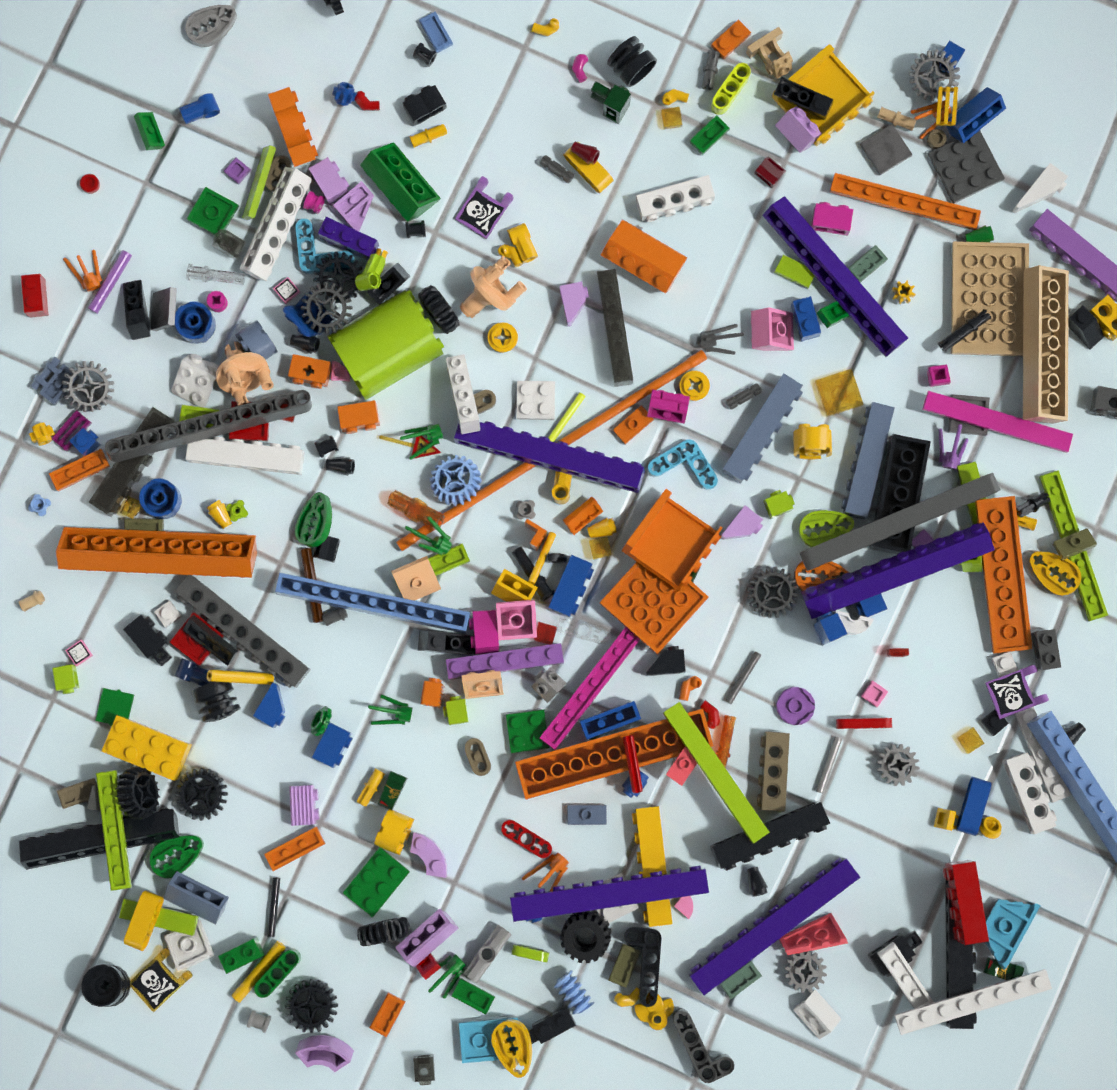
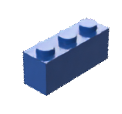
M986 87L957 111L956 126H946L949 134L962 143L966 142L1006 109L1002 95ZM952 116L948 118V121L952 122Z
M574 555L570 556L548 609L570 618L571 614H576L579 604H576L578 597H583L587 588L584 586L586 579L590 580L594 569L591 568L592 563Z
M828 612L816 619L817 623L813 625L822 646L847 635V631L838 613L832 614V612Z
M633 701L582 720L580 725L586 740L639 721L641 717L636 703Z

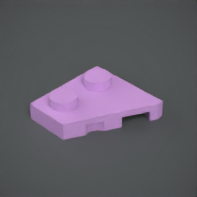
M361 181L337 201L333 207L352 229L360 231L374 195Z

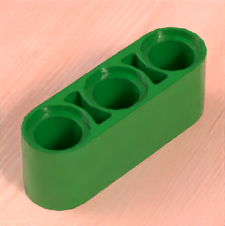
M289 949L284 952L261 977L254 987L255 994L258 997H268L301 961L299 951ZM288 953L295 955V963L291 964L287 961ZM275 968L281 969L283 973L281 978H276L273 975ZM261 983H266L269 986L268 993L261 992Z

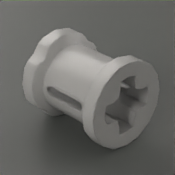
M252 1010L247 1027L250 1028L252 1026L266 1033L271 1016L268 1015L266 1017Z

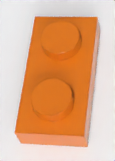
M738 19L711 44V47L718 51L720 56L725 59L751 35V32Z

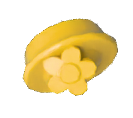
M990 816L982 818L979 830L985 837L995 839L1001 835L1002 826L999 820Z

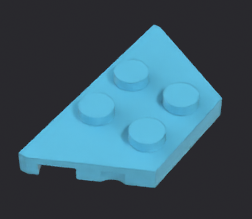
M1000 899L994 904L986 919L989 942L984 943L1002 969H1007L1041 905L1023 904V902L1017 901L1009 902L1008 900Z

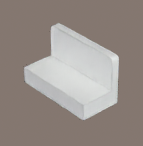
M817 990L812 991L806 1000L793 1009L819 1040L831 1033L841 1020L840 1016Z

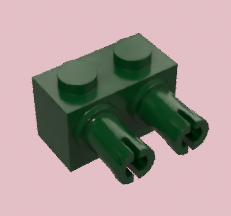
M595 81L591 88L592 94L590 98L603 104V116L619 124L630 106L631 93L624 86L614 85L613 88L609 89Z

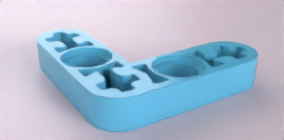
M300 219L295 227L299 264L304 273L313 274L315 270H321L316 267L317 263L322 265L321 258H328L327 254L329 253L334 258L335 252L316 254L313 225L308 219ZM303 224H306L307 227H309L306 229L308 237H304V233L302 229H300L303 227ZM306 241L312 244L311 249L308 251L301 249L302 243ZM337 251L340 258L343 252H345L346 256L348 257L350 255L353 256V254L349 251ZM302 255H309V260L313 263V265H310V269L304 266L307 260L306 256L302 257ZM340 262L342 270L350 269L347 264ZM332 263L331 266L326 267L324 272L334 271L335 264Z
M690 439L683 441L656 457L648 465L649 474L659 477L686 461L704 489L711 490L718 482L716 474L697 443ZM686 444L689 446L693 445L692 453L689 451L683 453L685 458L682 459L677 449L680 448V451H683L686 448ZM670 453H675L678 456L676 463L668 461L667 456ZM661 458H664L668 468H665V465H663L659 469L660 472L652 471L653 464H661L663 462ZM702 460L704 468L701 470L695 469L694 461ZM706 469L709 470V472H706L708 478L714 479L711 486L709 484L705 485L706 478L704 475L699 476Z

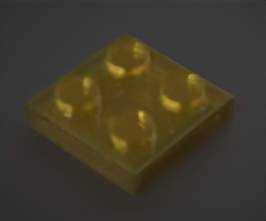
M852 369L815 380L826 417L864 405Z

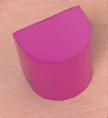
M947 364L928 367L927 376L930 387L949 385L951 383Z

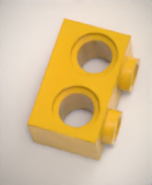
M1107 295L1089 312L1097 319L1104 336L1113 341L1117 338V330L1112 327V322L1117 323V304ZM1099 308L1105 310L1106 316L1099 314Z

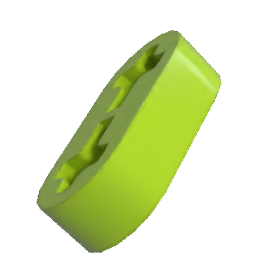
M513 944L511 954L536 961L548 962L550 952Z

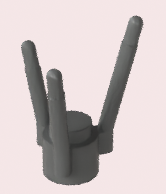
M737 324L705 331V333L700 334L701 348H706V352L734 355L735 351L715 348L713 346H717L716 340L744 336V333L716 336L717 333L737 328Z

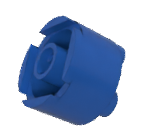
M195 301L188 302L179 307L175 313L176 330L186 341L195 344L205 343L214 334L216 328L215 318L204 304ZM198 321V323L194 326L191 324L192 322Z
M157 478L142 487L139 501L144 511L152 517L168 519L174 517L179 511L182 497L175 485L168 480ZM164 497V500L161 502L157 501L158 498Z

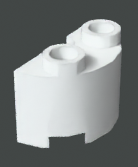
M837 610L833 612V614H839L847 635H857L866 631L874 620L864 616H859L857 620H852L849 613Z

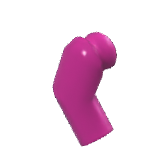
M585 54L577 55L572 66V70L579 83L587 80V76L583 71L584 65L588 62V57Z

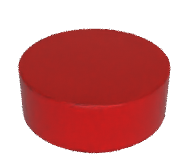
M86 174L81 178L80 186L84 192L93 194L99 190L100 181L95 175Z

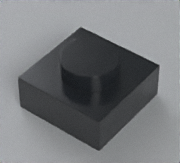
M995 709L981 720V723L992 736H995L1009 724L1005 718L999 719Z

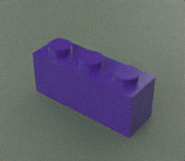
M325 217L318 232L321 240L349 251L367 261L370 255L375 254L376 249L379 247L377 239L328 217Z

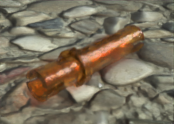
M724 715L718 751L715 752L725 768L727 760L731 755L729 750L736 717H729V715Z

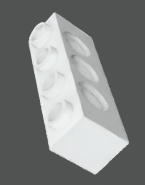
M709 175L636 195V203L641 220H647V222H653L658 217L664 215L665 217L673 216L681 210L688 212L693 210L695 206H709L715 199ZM697 192L699 197L691 198L689 193ZM678 197L680 198L681 202L677 204L673 203L671 201V198ZM660 202L663 207L657 209L653 206V203Z
M465 354L447 357V370L461 434L480 431L479 416Z
M1028 752L1021 753L1003 760L1002 762L1030 834H1037L1056 827L1055 821H1057L1054 811L1049 808L1048 803H1050L1047 793L1042 790L1041 784L1043 782L1039 773L1036 774L1033 767L1035 766V761L1032 755H1029ZM1022 769L1028 772V777L1025 780L1020 777ZM1030 787L1035 790V795L1032 798L1027 795V790ZM1038 805L1042 808L1040 816H1036L1034 813V809Z

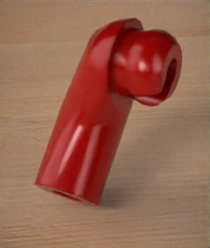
M363 91L356 92L355 103L362 110H380V101H369Z
M705 700L700 708L708 714V727L715 729L720 724L719 711Z

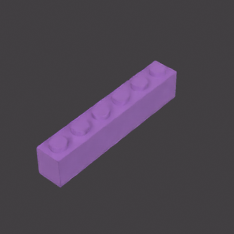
M1046 209L1029 229L1032 232L1031 235L1035 239L1043 241L1051 252H1056L1061 256L1063 262L1071 264L1076 268L1075 270L1079 275L1087 277L1094 287L1100 288L1105 292L1106 296L1109 295L1112 300L1117 302V265L1049 209Z
M561 643L446 660L449 680L460 679L462 675L470 672L485 673L489 670H495L502 673L564 664Z

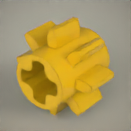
M908 280L903 284L898 281V288L893 287L891 290L895 292L892 299H897L900 305L903 301L909 304L911 302L909 297L913 298L916 295L912 292L915 286H910ZM900 291H907V294H901Z
M45 422L34 425L32 427L33 432L29 433L32 442L38 443L39 446L50 443L52 441L51 436L55 435L52 426H46Z

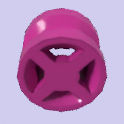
M310 191L306 196L303 208L306 210L311 209L314 213L319 214L325 197L322 195L317 196L314 192Z
M213 291L207 296V304L212 311L219 313L227 308L228 301L222 292Z

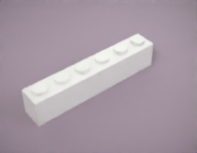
M213 437V440L204 439L187 445L186 460L189 463L302 475L305 452L299 446L289 445V448H283L281 444L270 443V446L262 445V442L251 441V444L243 443L244 441L240 439H232V442H229L221 437Z

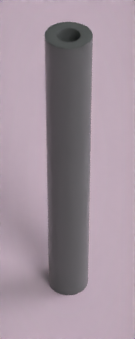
M756 651L754 652L727 696L726 702L733 703L760 659L761 654Z

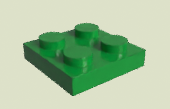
M205 187L187 220L221 239L239 205Z
M544 710L506 715L511 753L549 748V745L540 739L547 729Z

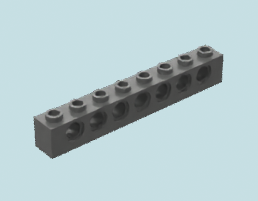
M187 575L175 590L178 594L177 599L185 605L187 602L193 606L192 611L200 617L202 614L208 618L206 622L214 628L220 627L223 630L221 634L229 640L235 639L238 642L236 646L244 652L250 651L253 654L251 658L259 664L264 662L268 666L266 669L274 676L279 674L283 678L281 681L289 688L291 686L297 688L311 671L310 668L193 575ZM199 591L202 595L201 599L195 602L193 594ZM215 603L216 611L210 614L207 608L210 604ZM226 615L231 617L229 625H224L222 622L223 617ZM241 627L246 628V635L244 637L237 635V631ZM255 639L261 640V647L259 649L252 647V642ZM270 651L276 652V659L274 661L267 659V654ZM283 664H291V671L289 673L282 671Z

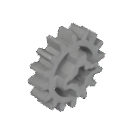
M893 744L891 745V750L885 747L886 753L879 754L882 760L876 762L881 764V767L877 769V771L883 772L880 777H887V784L893 781V786H897L898 782H900L901 786H905V780L911 783L910 777H917L914 770L920 769V767L915 766V763L919 762V759L913 758L916 753H909L910 747L903 749V744H899L898 748ZM899 752L905 754L909 759L902 758ZM891 755L890 762L886 764L888 756ZM897 761L901 763H906L900 766L899 769L894 767L890 768V766L896 764ZM910 766V770L905 776V770ZM887 771L894 772L897 778L892 777Z
M810 951L806 952V954L799 953L798 956L793 954V960H786L789 966H784V969L788 971L784 976L785 978H790L787 982L789 985L795 984L794 990L800 987L802 993L805 992V989L812 993V987L819 989L818 983H825L821 978L822 976H827L823 972V969H826L827 966L821 965L823 958L816 959L818 955L816 952L810 955ZM803 959L802 963L798 966L795 965L798 960ZM811 959L817 964L818 969L812 967ZM805 966L810 970V973H806V976L801 972V969H805ZM793 973L798 974L800 983L795 980ZM817 977L812 983L808 984L810 979Z

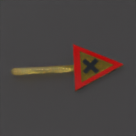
M382 435L379 436L382 440L413 447L412 455L430 443L423 436L416 437L415 444ZM432 446L415 458L435 455L441 452Z

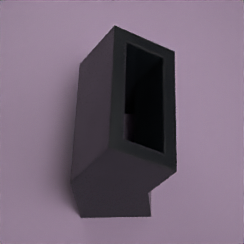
M328 536L321 545L315 547L313 557L335 563L340 539Z

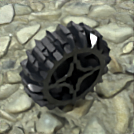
M338 252L334 253L335 258H332V255L329 253L327 254L328 261L323 257L321 258L324 265L316 264V267L321 270L314 271V274L319 275V277L314 278L313 281H319L322 288H324V282L335 283L337 289L340 286L344 288V282L356 279L357 275H359L358 271L362 270L363 267L359 266L356 268L355 265L359 261L355 260L352 263V255L345 259V252L342 253L341 258ZM340 262L347 264L353 270V273L343 272ZM334 263V273L324 276L326 267ZM338 271L345 277L341 280L340 285L333 278L337 275ZM355 280L352 288L347 291L348 295L346 296V299L350 298V294L354 298L357 297V294L354 292V290L361 292L356 287ZM326 292L325 300H328L333 295L332 292Z
M435 286L425 287L418 294L423 307L443 333L448 334L456 330L460 325L458 317Z
M137 766L124 770L119 775L120 780L116 781L118 787L115 788L117 791V796L115 797H118L117 804L121 805L120 811H124V815L129 816L130 819L138 820L153 815V812L156 811V806L159 805L158 798H160L158 795L160 789L157 788L158 782L155 781V775H151V771H148L146 768Z
M200 768L199 774L196 769H193V776L188 772L185 773L187 780L180 778L183 786H176L177 789L181 790V793H175V796H181V799L177 800L176 804L183 803L179 810L187 809L185 816H189L192 813L193 820L199 815V820L203 821L204 814L209 820L211 819V812L214 816L218 815L216 808L221 811L224 809L220 803H227L226 799H222V796H228V792H222V789H226L227 785H220L224 779L219 778L216 780L219 773L215 772L211 776V769H208L206 774L204 768ZM206 778L212 783L202 787L196 782V779ZM191 784L193 796L188 800L187 790ZM216 788L217 796L214 804H212L210 794ZM199 789L201 791L207 790L205 791L206 793H204V799L197 798L200 794ZM200 801L204 805H206L208 809L200 811L193 808L191 805Z
M398 917L363 925L357 929L358 941L361 946H371L405 938L410 934V924L406 917Z
M313 979L309 980V985L303 980L302 987L299 984L295 985L297 992L293 989L289 991L293 997H286V1000L291 1002V1004L285 1005L286 1009H291V1011L286 1013V1016L293 1015L294 1018L289 1022L293 1023L296 1020L298 1022L295 1025L296 1029L303 1025L302 1032H306L307 1027H309L310 1033L314 1032V1027L320 1032L322 1030L321 1024L325 1028L329 1026L326 1020L329 1022L334 1021L330 1014L337 1015V1011L332 1009L338 1007V1003H332L333 1000L337 999V995L331 997L330 994L334 991L333 988L327 992L325 989L328 987V984L325 983L321 987V980H317L316 985H314ZM308 990L307 1001L296 1003L298 996L303 991ZM315 991L320 992L325 997L326 1002L317 1000ZM310 1000L314 1005L318 1006L313 1009V1012L310 1007L305 1006L310 1003ZM297 1009L305 1011L309 1021L304 1020L298 1014ZM327 1009L325 1016L321 1020L315 1021L316 1011Z

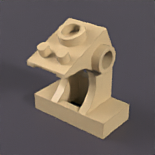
M777 27L749 45L746 51L750 59L758 54L766 65L767 73L770 76L774 75L776 79L788 74L792 70L793 62L790 52L788 51L784 54L777 44V41L781 40L783 35L780 27ZM775 52L779 59H775L772 62L768 56Z

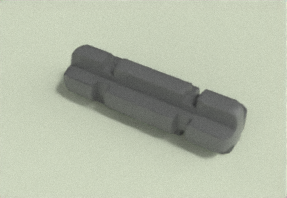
M547 155L542 157L540 164L543 167H548L549 171L560 178L562 177L567 183L572 181L574 178L572 172L566 171V168L556 161H551V158Z
M758 383L752 385L750 389L747 388L735 395V398L728 399L726 401L727 406L731 410L736 408L738 404L741 405L753 398V395L760 394L762 391Z

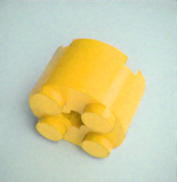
M800 424L799 429L793 432L794 456L796 457L798 454L800 459L808 460L821 459V455L826 454V457L831 456L832 431L829 429V425L821 424L818 427H810L809 424Z
M389 809L383 818L374 845L400 855L404 848L403 843L410 836V829L415 819Z

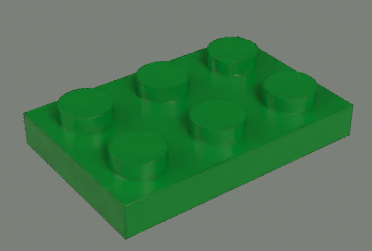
M379 847L343 894L373 918L410 871Z

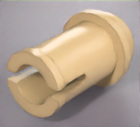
M34 591L33 595L20 600L19 605L25 612L38 604L42 605L45 597L41 591Z

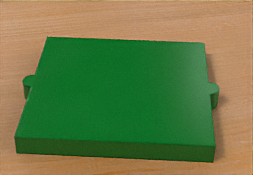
M103 688L95 721L112 726L116 715L129 719L135 695L121 692L120 689L115 691Z

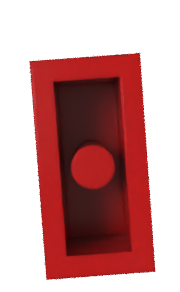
M41 274L22 275L24 313L30 318L49 316L46 279Z

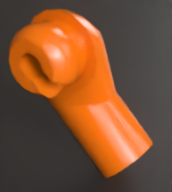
M692 676L683 681L679 700L688 701L690 691L699 688L702 685V680L697 676Z

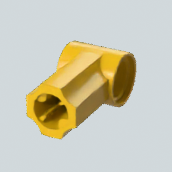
M525 223L507 230L512 244L516 246L523 263L531 262L538 257Z
M558 471L555 473L552 496L557 504L562 505L566 504L570 499L572 475ZM562 490L566 492V495L564 497H556V493L558 491Z

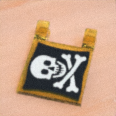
M168 947L163 949L130 980L131 988L153 1012L193 977V974L188 970L177 979L165 966L163 961L170 955Z

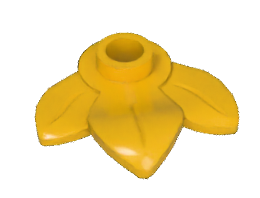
M650 992L646 996V1004L653 1000ZM659 994L657 995L656 1003L651 1007H644L641 1004L635 1005V1013L640 1021L647 1022L654 1030L665 1028L668 1022L667 1018L674 1011L672 999L662 1001ZM657 1016L661 1017V1022L655 1023L654 1018Z

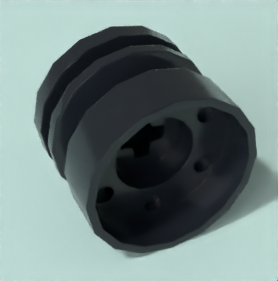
M632 36L620 44L607 60V64L610 67H614L613 71L615 73L622 71L620 78L628 87H632L640 82L657 63L656 57L649 50L642 52L644 44L639 43V39L636 36Z
M211 682L191 691L195 704H205L204 707L198 710V713L208 712L207 715L200 718L202 723L225 719L241 709L239 704L230 706V703L235 702L237 697L227 698V694L234 690L232 683Z
M105 964L96 965L89 969L83 976L81 983L82 994L85 1000L91 1005L98 1007L119 1005L127 998L131 988L130 978L126 971L121 967ZM108 983H112V986L106 989Z

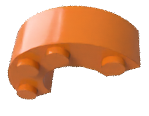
M290 87L268 94L294 167L316 160L315 157L318 156L315 145H310L309 141L313 140L309 129L305 130L303 123L306 122L302 111L298 112L296 102H298L296 92H291Z

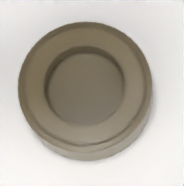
M940 129L932 130L927 137V143L933 149L944 146L947 140L945 132Z

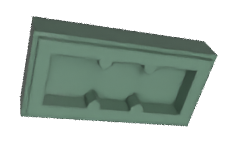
M875 245L848 269L861 283L884 264L888 258Z
M750 961L720 983L729 998L732 999L762 977L753 962Z

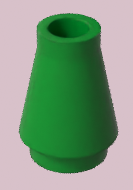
M984 225L965 234L966 242H990L994 240L991 226L986 227Z

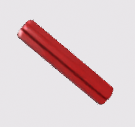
M624 736L623 741L632 792L641 793L643 788L634 736Z

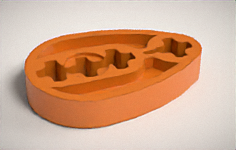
M801 561L795 569L794 579L798 588L804 591L827 580H833L835 578L832 577L839 576L840 573L844 575L849 572L832 561L807 571L803 561ZM805 570L806 574L814 571L816 575H819L823 571L824 575H827L828 578L824 579L823 582L820 578H815L814 581H811V577H806L802 580L798 573Z

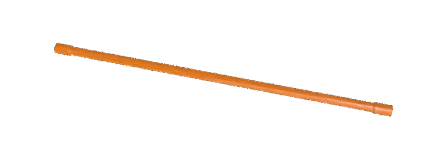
M703 350L698 351L683 363L559 441L565 442L569 446L650 395L652 389L658 390L689 369L707 360V356ZM522 463L476 492V496L471 495V501L465 499L464 505L459 503L433 520L439 527L536 465ZM429 522L416 531L426 536L434 531L435 528ZM409 533L396 543L401 551H404L421 538L413 533Z

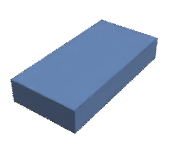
M436 11L419 19L423 30L437 53L453 45Z

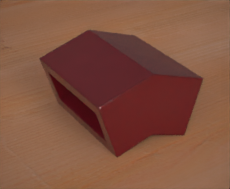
M768 156L755 170L754 174L773 188L785 174L786 170Z

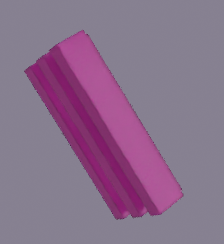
M76 410L52 437V440L68 452L73 444L69 441L64 445V442L83 421L85 423L78 432L82 428L87 430L92 422ZM78 417H80V418L75 422V424L68 430V432L62 437V439L59 440V438L66 432V430L72 425V423H73Z

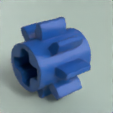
M341 82L337 87L334 86L332 95L335 96L336 103L347 106L352 101H355L357 93L354 92L353 85Z

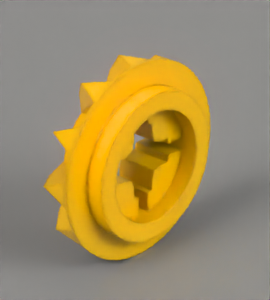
M497 323L488 332L489 345L495 351L501 353L508 352L517 344L518 334L511 324ZM502 330H504L505 336L508 337L504 345H502L500 339H497L501 336Z
M689 371L681 378L679 388L681 394L690 397L689 400L697 401L703 399L708 394L710 382L704 373ZM691 381L694 383L701 381L698 385V391L695 389L689 390Z

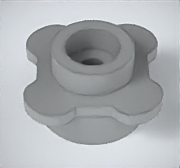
M518 501L516 503L518 519H533L535 517L534 501Z

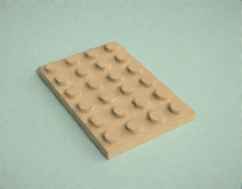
M953 241L951 333L964 325L968 318L972 319L983 309L987 310L986 314L989 313L991 319L981 325L978 331L970 333L951 347V354L1023 356L1024 270L1029 268V243Z

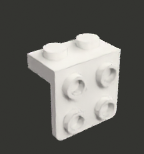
M189 354L181 361L172 387V393L204 408L208 403L214 383L216 382V371L219 366L216 363L202 359L197 354Z

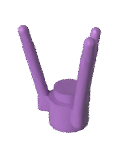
M961 424L958 425L952 452H946V455H944L943 432L941 428L939 429V462H942L943 468L956 470L957 466H960L962 455L968 443V438H966L959 454L956 453L962 429Z

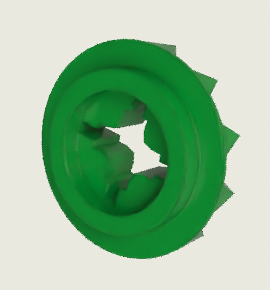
M327 706L319 709L312 720L311 733L315 736L323 734L330 723L332 710Z

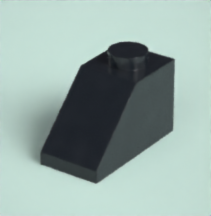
M396 263L380 278L381 284L379 288L367 290V292L380 305L411 276L399 263Z
M1084 305L1068 318V327L1090 350L1105 337L1097 319Z
M679 646L668 647V650H665L648 669L646 676L685 673L684 649H679Z

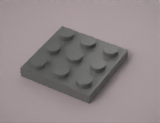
M980 130L964 143L955 140L928 154L953 204L1005 179Z

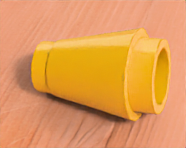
M220 500L207 507L208 514L222 529L232 524L225 504Z
M607 517L587 527L590 538L613 536V533H617L613 518L608 519Z

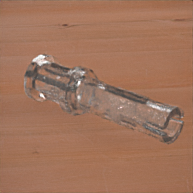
M191 263L187 267L186 279L189 281L196 279L202 280L204 283L210 280L243 286L245 284V273L214 270L206 265L199 267L193 266Z

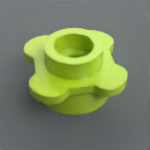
M238 500L237 503L227 505L226 509L231 515V521L236 522L238 519L248 516V511L244 507V501Z

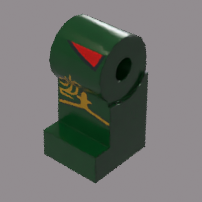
M391 771L378 805L393 810L408 778Z
M987 957L983 973L1004 980H1010L1022 976L1024 967L1009 963L1007 969L1004 970L996 959Z

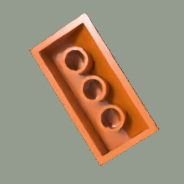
M623 219L601 253V256L665 294L672 287L688 258Z

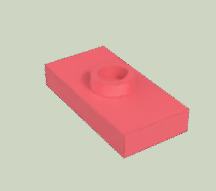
M686 747L683 748L666 773L669 778L681 786L697 765Z

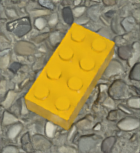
M116 715L101 752L138 767L146 768L148 771L170 780L177 781L192 744L131 719Z

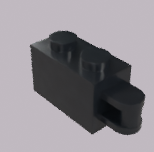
M140 615L123 630L147 659L152 660L154 658L160 666H163L172 658L165 649L169 645L166 642L168 638L161 630L158 632L154 628L155 622L150 616ZM162 651L164 655L159 658L157 655Z
M915 930L906 936L900 933L867 955L881 976L886 975L889 977L891 973L877 953L894 942L907 963H910L913 960L912 957L916 955L913 949L922 944V940ZM910 938L914 942L912 945H909L907 942Z
M567 1005L532 1024L533 1029L529 1030L532 1044L537 1041L543 1044L576 1026V1022Z

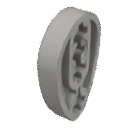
M214 5L202 8L192 13L187 19L186 33L190 41L196 46L210 47L227 35L237 19V14L230 5ZM228 11L229 13H231V17L228 18L225 15V12ZM212 20L215 27L209 26V21ZM202 25L207 27V32L201 31ZM196 30L199 36L193 35V31Z

